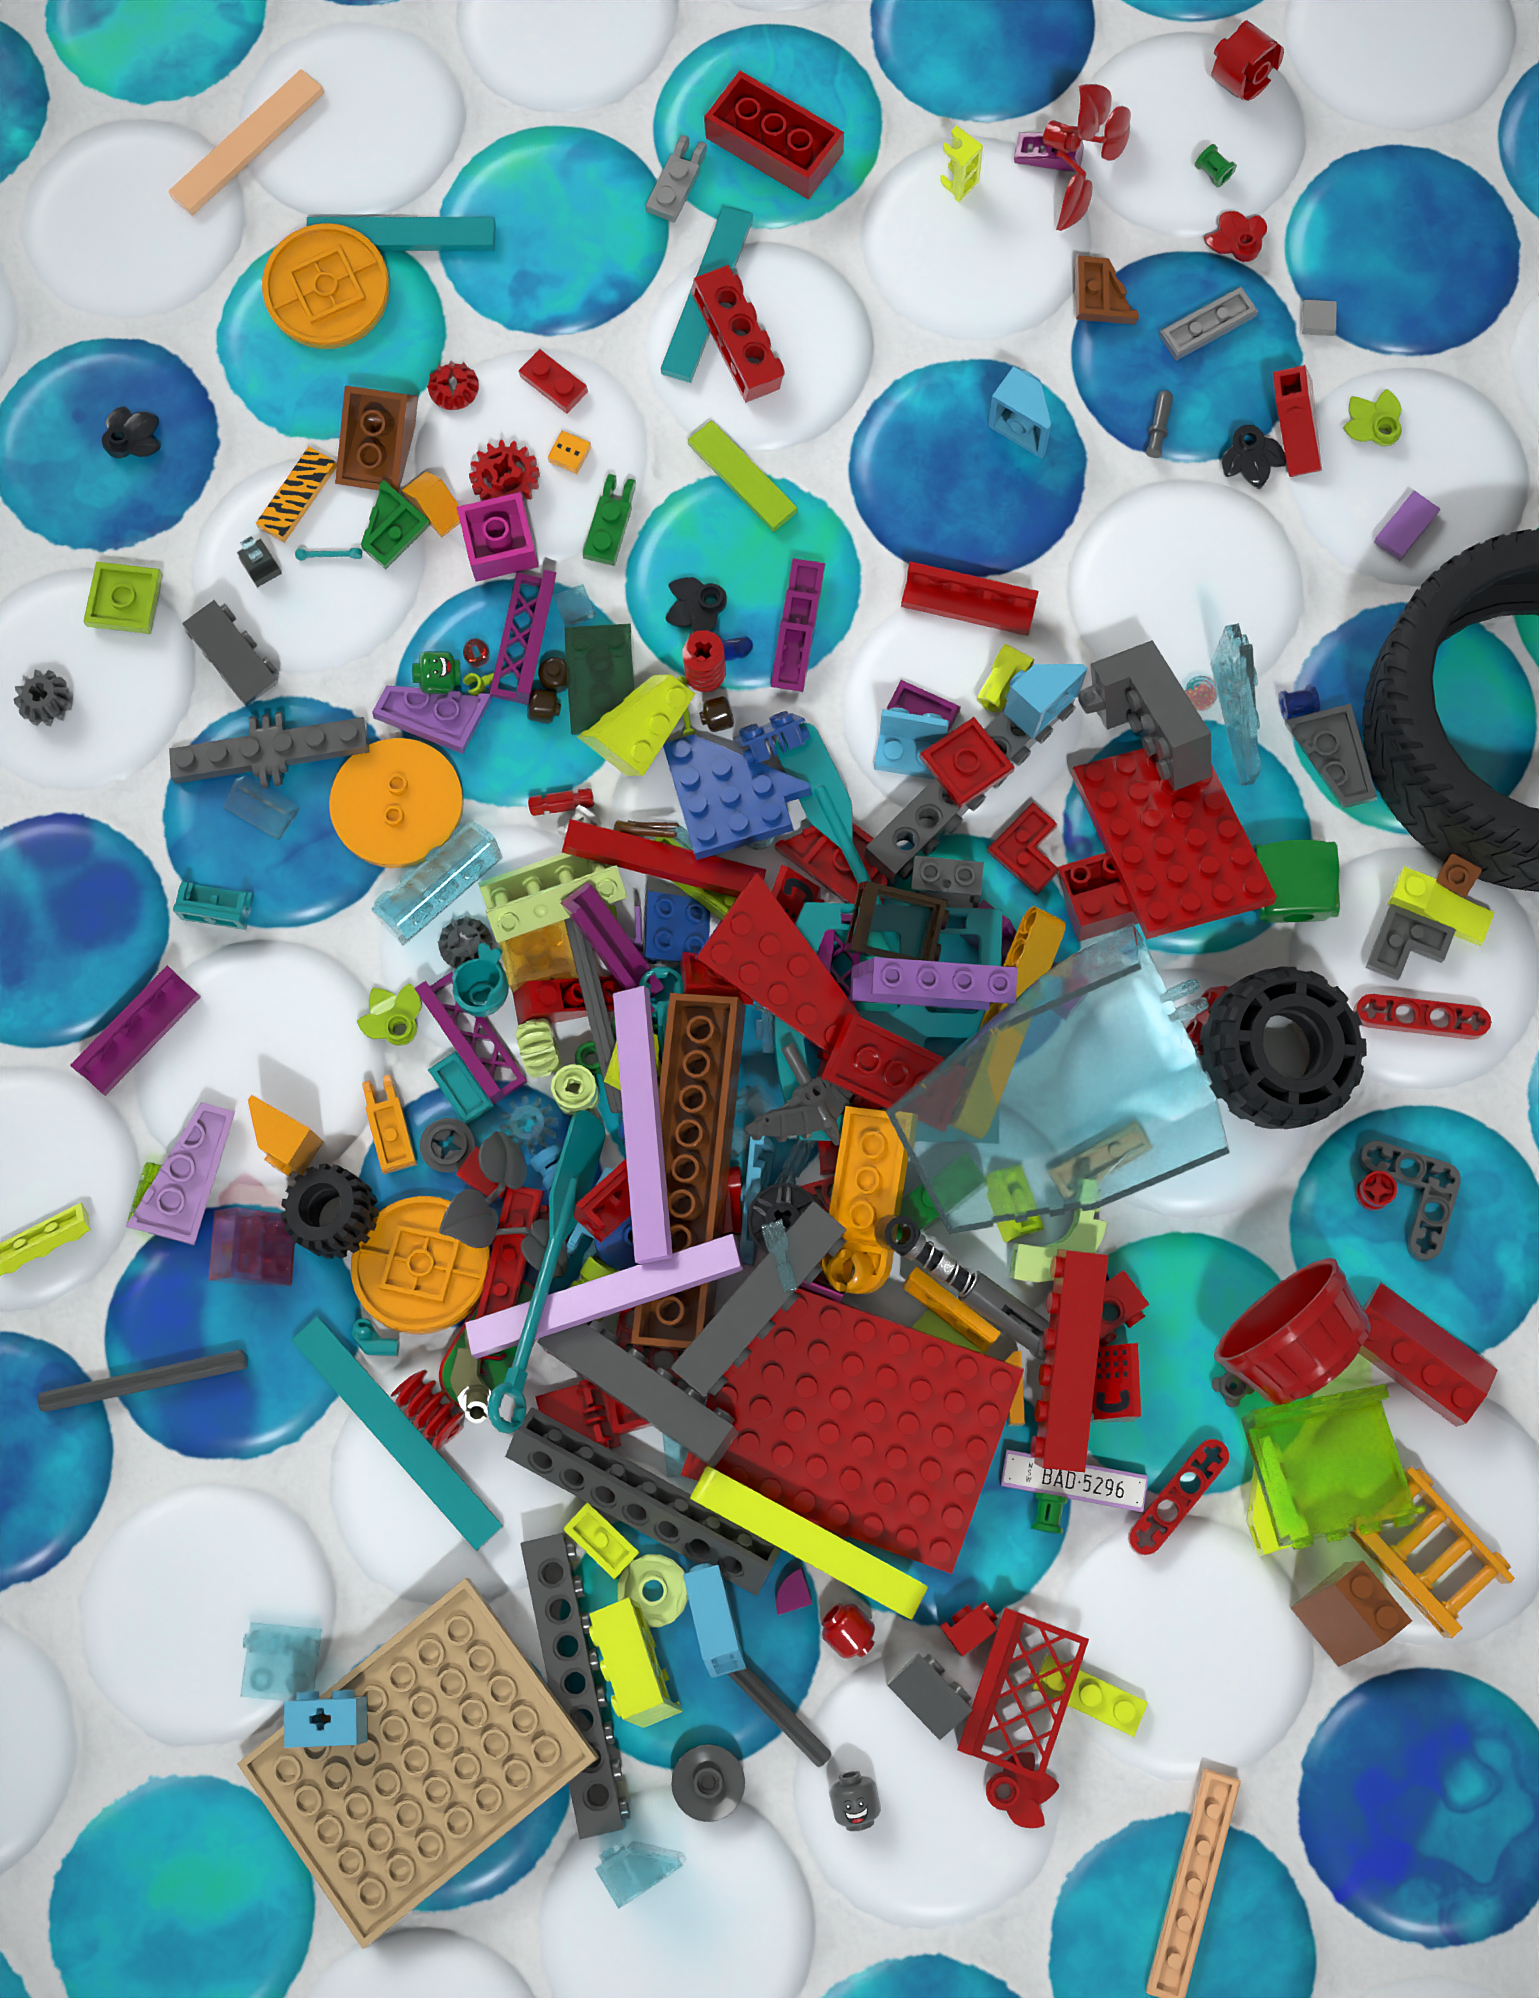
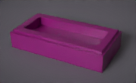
M900 680L887 706V710L903 708L909 711V714L923 716L926 713L940 715L944 720L949 721L947 732L949 734L961 706Z

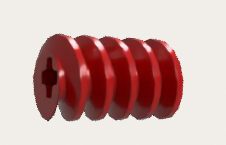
M707 630L696 631L690 634L682 650L685 678L689 686L694 690L711 692L719 688L726 677L724 645L720 637Z
M424 1369L403 1381L392 1392L391 1397L398 1395L395 1404L399 1408L407 1406L404 1413L407 1418L417 1416L413 1424L415 1428L420 1429L426 1426L423 1432L425 1439L436 1437L432 1447L438 1450L451 1441L464 1428V1425L461 1426L459 1424L464 1413L450 1414L455 1403L453 1401L444 1405L441 1403L446 1392L444 1390L435 1394L431 1392L437 1382L432 1380L424 1384L423 1379L428 1372Z

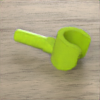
M494 672L483 677H479L475 673L467 674L463 678L465 685L478 682L475 688L468 691L469 694L472 696H479V693L484 694L486 686L493 681Z

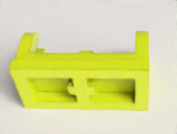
M956 125L951 130V136L953 137L952 147L950 144L943 143L944 153L951 158L948 168L953 173V181L941 175L940 182L944 188L955 195L954 199L960 202L980 180L983 145Z

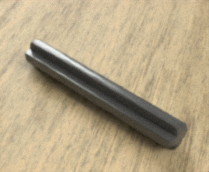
M747 1665L746 1669L728 1673L730 1678L817 1767L823 1766L830 1759L831 1751Z

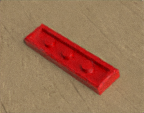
M523 1186L516 1190L507 1187L498 1228L527 1227L530 1229L532 1223L538 1219L544 1192ZM507 1234L495 1237L476 1319L517 1306L527 1265V1260L521 1251V1242L526 1237L525 1235Z

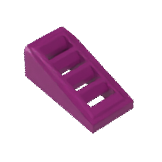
M1044 132L1019 133L1014 156L1015 163L1063 171H1075L1063 158L1056 156L1057 152H1054L1053 148L1046 146L1045 152L1040 153L1041 146H1045L1043 144ZM1081 140L1080 146L1075 152L1067 153L1079 166H1081L1084 150L1083 140ZM1029 144L1034 145L1032 153H1027Z

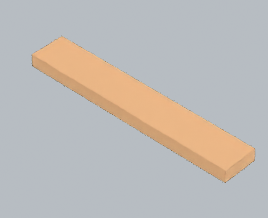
M300 69L168 191L170 197L193 216L324 94L323 87Z
M1203 1768L1145 1990L1147 1994L1159 1998H1185L1241 1783L1239 1779Z

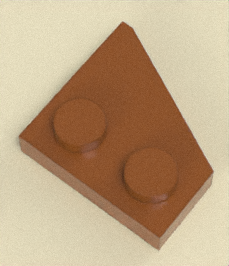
M1078 255L1075 260L1076 319L1135 325L1139 319V314L1136 309H1131L1125 295L1127 291L1122 282L1117 279L1116 271L1109 258Z

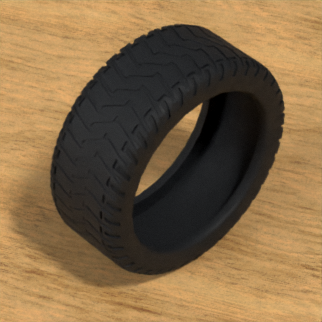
M1537 528V530L1527 529L1511 532V534L1506 536L1502 534L1485 540L1482 544L1479 542L1462 551L1460 555L1453 556L1440 566L1438 571H1434L1424 581L1421 588L1415 591L1378 653L1380 655L1376 658L1369 674L1371 678L1367 683L1364 695L1365 706H1363L1362 717L1365 751H1368L1367 759L1371 773L1375 776L1377 787L1383 799L1387 800L1388 807L1396 819L1401 821L1402 826L1410 835L1443 862L1447 861L1451 853H1455L1467 861L1482 867V871L1477 878L1481 881L1510 889L1539 892V809L1526 806L1497 792L1467 767L1448 741L1436 711L1433 671L1437 649L1441 643L1469 625L1499 616H1539V528Z

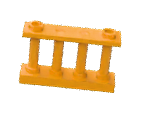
M1413 1467L1404 1468L1399 1474L1407 1484L1371 1518L1366 1516L1363 1519L1360 1515L1352 1516L1342 1527L1444 1638H1453L1463 1629L1456 1621L1459 1618L1457 1613L1494 1578L1500 1584L1511 1583L1515 1577L1508 1571L1511 1566L1507 1560L1496 1551L1491 1553L1431 1488L1434 1483L1424 1471L1419 1468L1415 1470ZM1418 1494L1433 1511L1396 1546L1393 1544L1388 1546L1379 1537L1382 1533L1380 1529ZM1444 1522L1459 1539L1423 1573L1417 1572L1414 1575L1405 1565L1407 1562L1406 1556ZM1470 1550L1484 1567L1447 1602L1443 1600L1440 1603L1430 1592L1433 1590L1432 1584Z

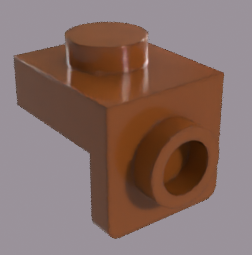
M1451 853L1447 861L1441 864L1435 879H1437L1436 882L1446 889L1466 898L1480 875L1482 867L1467 861L1458 854Z

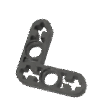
M1375 1140L1367 1143L1358 1154L1359 1165L1364 1171L1369 1174L1374 1171H1384L1389 1173L1397 1183L1421 1190L1407 1239V1250L1410 1256L1417 1261L1426 1262L1432 1260L1439 1255L1444 1243L1460 1186L1461 1176L1459 1171L1450 1163L1386 1142ZM1377 1149L1379 1150V1157L1390 1160L1393 1154L1397 1155L1392 1164V1172L1387 1170L1390 1163L1380 1161L1376 1166L1372 1165V1158L1368 1157L1367 1153H1372ZM1410 1159L1417 1164L1418 1173L1416 1177L1409 1178L1401 1173L1400 1163L1402 1160ZM1428 1165L1431 1168L1427 1173L1439 1175L1444 1171L1447 1173L1446 1178L1451 1183L1442 1188L1439 1186L1440 1181L1436 1178L1429 1176L1425 1179V1183L1421 1180L1426 1173ZM1436 1203L1442 1208L1443 1216L1440 1221L1434 1222L1426 1217L1424 1212L1426 1204ZM1427 1228L1438 1229V1233L1432 1231L1428 1237V1244L1433 1246V1248L1424 1254L1421 1253V1246L1416 1244V1241L1424 1238Z

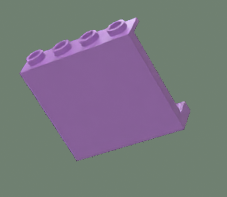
M874 957L852 966L850 1001L987 1011L989 1010L990 1002L1016 1004L1018 967Z

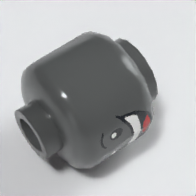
M859 1771L846 1772L839 1776V1781L829 1791L834 1819L839 1825L845 1826L848 1831H861L874 1825V1819L881 1812V1805L873 1779L861 1776Z

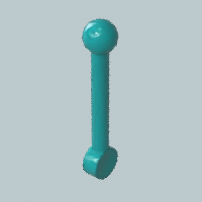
M298 548L295 551V557L300 561L314 557H350L352 559H361L362 550L351 548L350 550L306 551L304 548Z

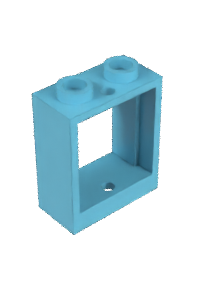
M705 1563L691 1568V1572L683 1574L702 1658L710 1677L713 1678L746 1669L726 1583L719 1565L712 1566V1564Z

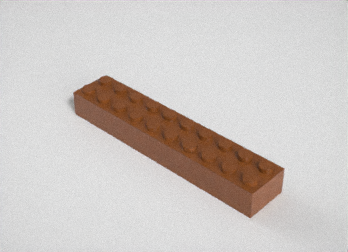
M670 993L659 1087V1106L672 1254L722 1237L746 1005L738 997ZM718 1279L635 1306L631 1343L641 1347L685 1351L714 1318Z

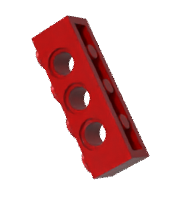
M729 265L695 277L691 294L745 403L779 390L785 370L781 360L778 357L775 358L770 349L771 342L767 332L764 329L761 330L756 321L757 313L751 302L747 303L743 295L744 289L741 279L737 274L733 275ZM726 302L731 304L733 307L724 308L720 305V303ZM742 330L747 335L739 336L736 335L733 331ZM747 358H757L760 361V363L753 364L749 362Z

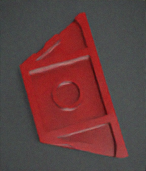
M853 823V844L871 881L887 886L888 880L886 876L881 875L875 866H871L864 859L865 847L874 838ZM808 827L802 830V833L785 841L781 839L774 845L776 851L846 904H855L859 885L841 848L816 827ZM879 897L880 900H881V902H882V904H883L884 898Z

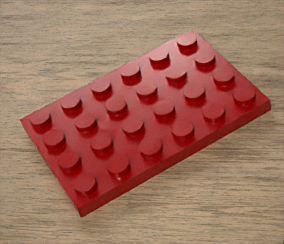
M1144 748L1072 768V778L1108 856H1110V861L1146 940L1270 906L1275 903L1277 896L1212 764V777L1176 791L1172 789L1167 779L1164 781L1161 779L1156 768V760L1153 756H1147Z

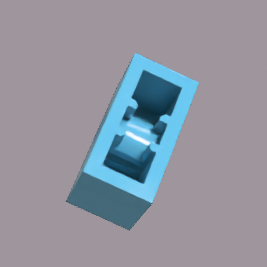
M355 1690L332 1691V1698H319V1691L297 1692V1699L284 1701V1748L358 1745L368 1742L367 1696L355 1697ZM321 1714L331 1715V1722L321 1721Z

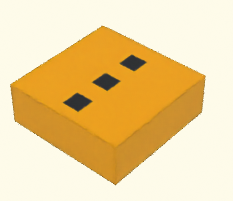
M561 431L547 457L548 462L578 474L591 450V443Z

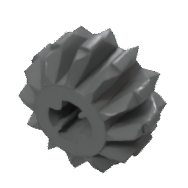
M36 669L34 677L31 679L23 675L25 684L24 686H15L18 696L13 699L14 704L19 708L18 711L22 718L29 719L36 726L43 721L46 726L51 727L52 719L55 717L63 721L61 711L71 710V705L67 700L72 698V692L69 688H66L67 682L63 677H57L50 670L43 675L41 671Z

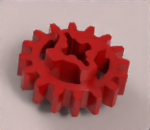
M500 440L499 447L494 448L488 443L487 453L476 452L479 462L471 461L470 466L473 472L469 473V479L471 484H473V493L480 495L481 501L521 492L522 498L525 497L529 500L533 498L530 489L539 488L536 478L540 477L539 468L536 467L535 456H529L526 446L518 450L516 441H513L509 447H505L504 441ZM517 462L525 468L526 472H523L522 468L517 467ZM484 478L487 479L488 483L492 484V489L484 483Z

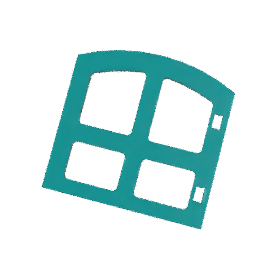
M805 902L795 922V926L817 954L826 930H849L850 925L841 924L840 912L853 913L855 904ZM875 905L869 931L897 933L899 935V953L918 958L929 909L919 906ZM946 907L945 909L949 910V916L966 917L965 929L945 928V930H940V934L976 935L979 938V965L1001 966L1002 909ZM898 1005L895 1011L857 1010L863 1019L923 1048L924 1042L928 1037L975 1039L985 1014L983 1010H977L973 1014L928 1012L925 1006ZM774 1016L775 1057L779 1083L784 1102L792 1099L794 1088L799 1086V1083L781 1048L789 1043H793L809 1072L804 1045L805 1037ZM998 1104L987 1131L980 1139L975 1140L945 1125L942 1132L937 1133L914 1123L911 1142L997 1144ZM840 1115L836 1120L840 1137L844 1115ZM823 1130L812 1132L811 1138L803 1139L801 1135H797L798 1140L831 1141Z

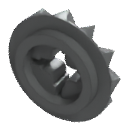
M465 916L458 920L452 919L449 925L442 928L438 946L443 960L449 966L457 969L469 960L479 959V943L490 945L492 950L493 941L489 929L480 920ZM460 932L467 939L474 938L470 942V950L472 951L470 955L463 947L456 948V945L460 943V936L458 934Z
M443 1118L431 1123L425 1129L420 1140V1152L425 1163L437 1172L454 1173L460 1169L475 1148L476 1141L470 1128L465 1123L454 1118ZM452 1133H454L453 1143L461 1150H450L444 1157L443 1149L435 1141L447 1142Z

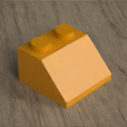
M251 1094L248 1104L257 1146L266 1154L264 1161L288 1177L292 1171L303 1175L324 1141L307 1126Z

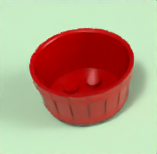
M1326 1258L1296 1271L1254 1302L1222 1336L1215 1348L1214 1359L1226 1371L1233 1373L1258 1392L1265 1401H1269L1277 1406L1284 1405L1315 1393L1341 1374L1357 1356L1371 1331V1325L1368 1321V1315L1361 1308L1346 1280L1344 1271L1339 1267L1335 1259Z

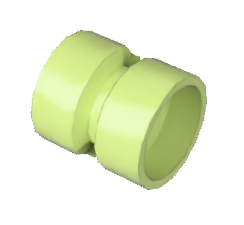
M572 1064L564 1066L556 1072L552 1079V1095L561 1111L566 1115L572 1117L579 1110H587L592 1113L598 1106L600 1100L599 1087L592 1073L582 1065Z

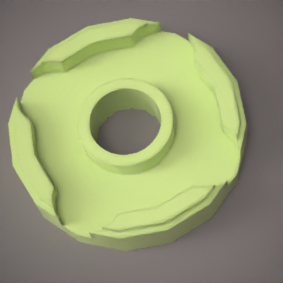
M660 1554L639 1557L633 1560L621 1574L618 1582V1601L628 1597L637 1601L641 1606L649 1627H662L674 1622L684 1611L689 1599L683 1574H685L684 1570L674 1560ZM651 1580L659 1581L664 1589L663 1596L656 1602L648 1601L643 1594L645 1584Z

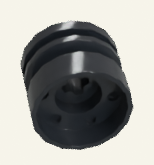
M785 1182L770 1185L759 1192L750 1205L747 1216L749 1234L756 1246L768 1254L813 1201L828 1213L821 1200L799 1185ZM784 1214L790 1217L789 1221L792 1224L789 1228L782 1226L783 1222L780 1218Z

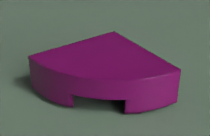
M802 1569L790 1574L780 1586L776 1599L778 1615L812 1604Z

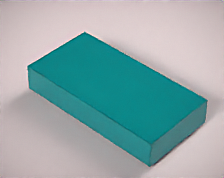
M457 1051L428 1069L463 1123L467 1126L495 1108Z

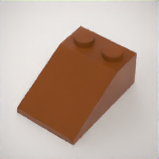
M345 385L335 484L379 490L380 483L384 480L399 493L415 431L418 396Z

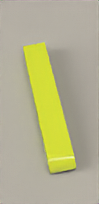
M706 1466L690 1496V1499L910 1620L913 1619L929 1588L902 1571L709 1466Z

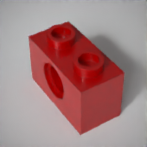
M1124 1270L1105 1284L1103 1304H1111L1115 1307L1117 1319L1115 1321H1106L1102 1318L1099 1347L1106 1346L1118 1336L1114 1331L1124 1323L1128 1328H1131L1146 1317L1142 1310L1149 1303Z

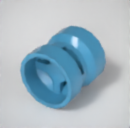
M559 1144L544 1149L530 1160L535 1172L541 1173L543 1177L542 1183L548 1192H550L562 1152Z

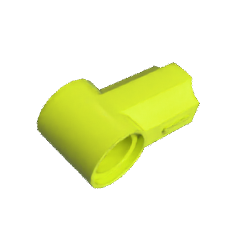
M1004 644L992 665L990 676L977 696V702L983 708L993 713H1001L1007 703L1005 697L1011 688L1009 686L1010 681L1019 671L1027 672L1032 667L1035 659Z

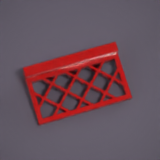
M1005 1607L971 1707L973 1710L969 1713L957 1751L980 1758L1042 1783L1089 1639ZM1024 1623L1039 1628L1046 1643L1026 1652L1019 1638ZM1045 1630L1059 1636L1049 1641ZM1064 1638L1080 1643L1075 1659L1061 1665L1051 1644ZM1018 1643L1022 1654L1013 1658ZM1048 1646L1057 1667L1037 1676L1028 1655ZM1025 1658L1034 1678L1014 1687L1008 1675L1010 1664ZM1073 1664L1067 1679L1063 1669ZM1060 1671L1066 1684L1064 1693L1049 1701L1040 1680ZM1006 1679L1010 1690L1001 1694ZM1036 1682L1045 1703L1026 1712L1016 1691ZM1012 1693L1022 1714L1002 1723L996 1706L999 1699ZM1061 1700L1057 1714H1055L1051 1704ZM1048 1707L1054 1720L1052 1729L1037 1737L1028 1715ZM994 1715L998 1726L989 1729ZM1024 1718L1033 1739L1014 1748L1005 1730V1726ZM1001 1729L1010 1750L998 1756L982 1751L986 1736ZM1049 1736L1044 1751L1039 1740ZM1036 1743L1042 1756L1038 1772L1023 1767L1016 1751ZM1012 1754L1016 1764L1002 1758Z

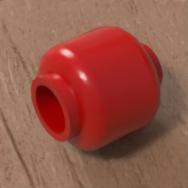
M839 1603L829 1610L822 1619V1638L840 1657L849 1659L857 1655L861 1658L874 1646L875 1641L872 1638L875 1632V1624L857 1605H843Z

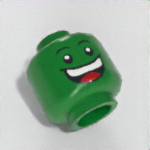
M449 651L422 652L419 656V662L412 663L413 683H419L421 691L426 694H448V692L454 691L455 686H460L459 659H454Z

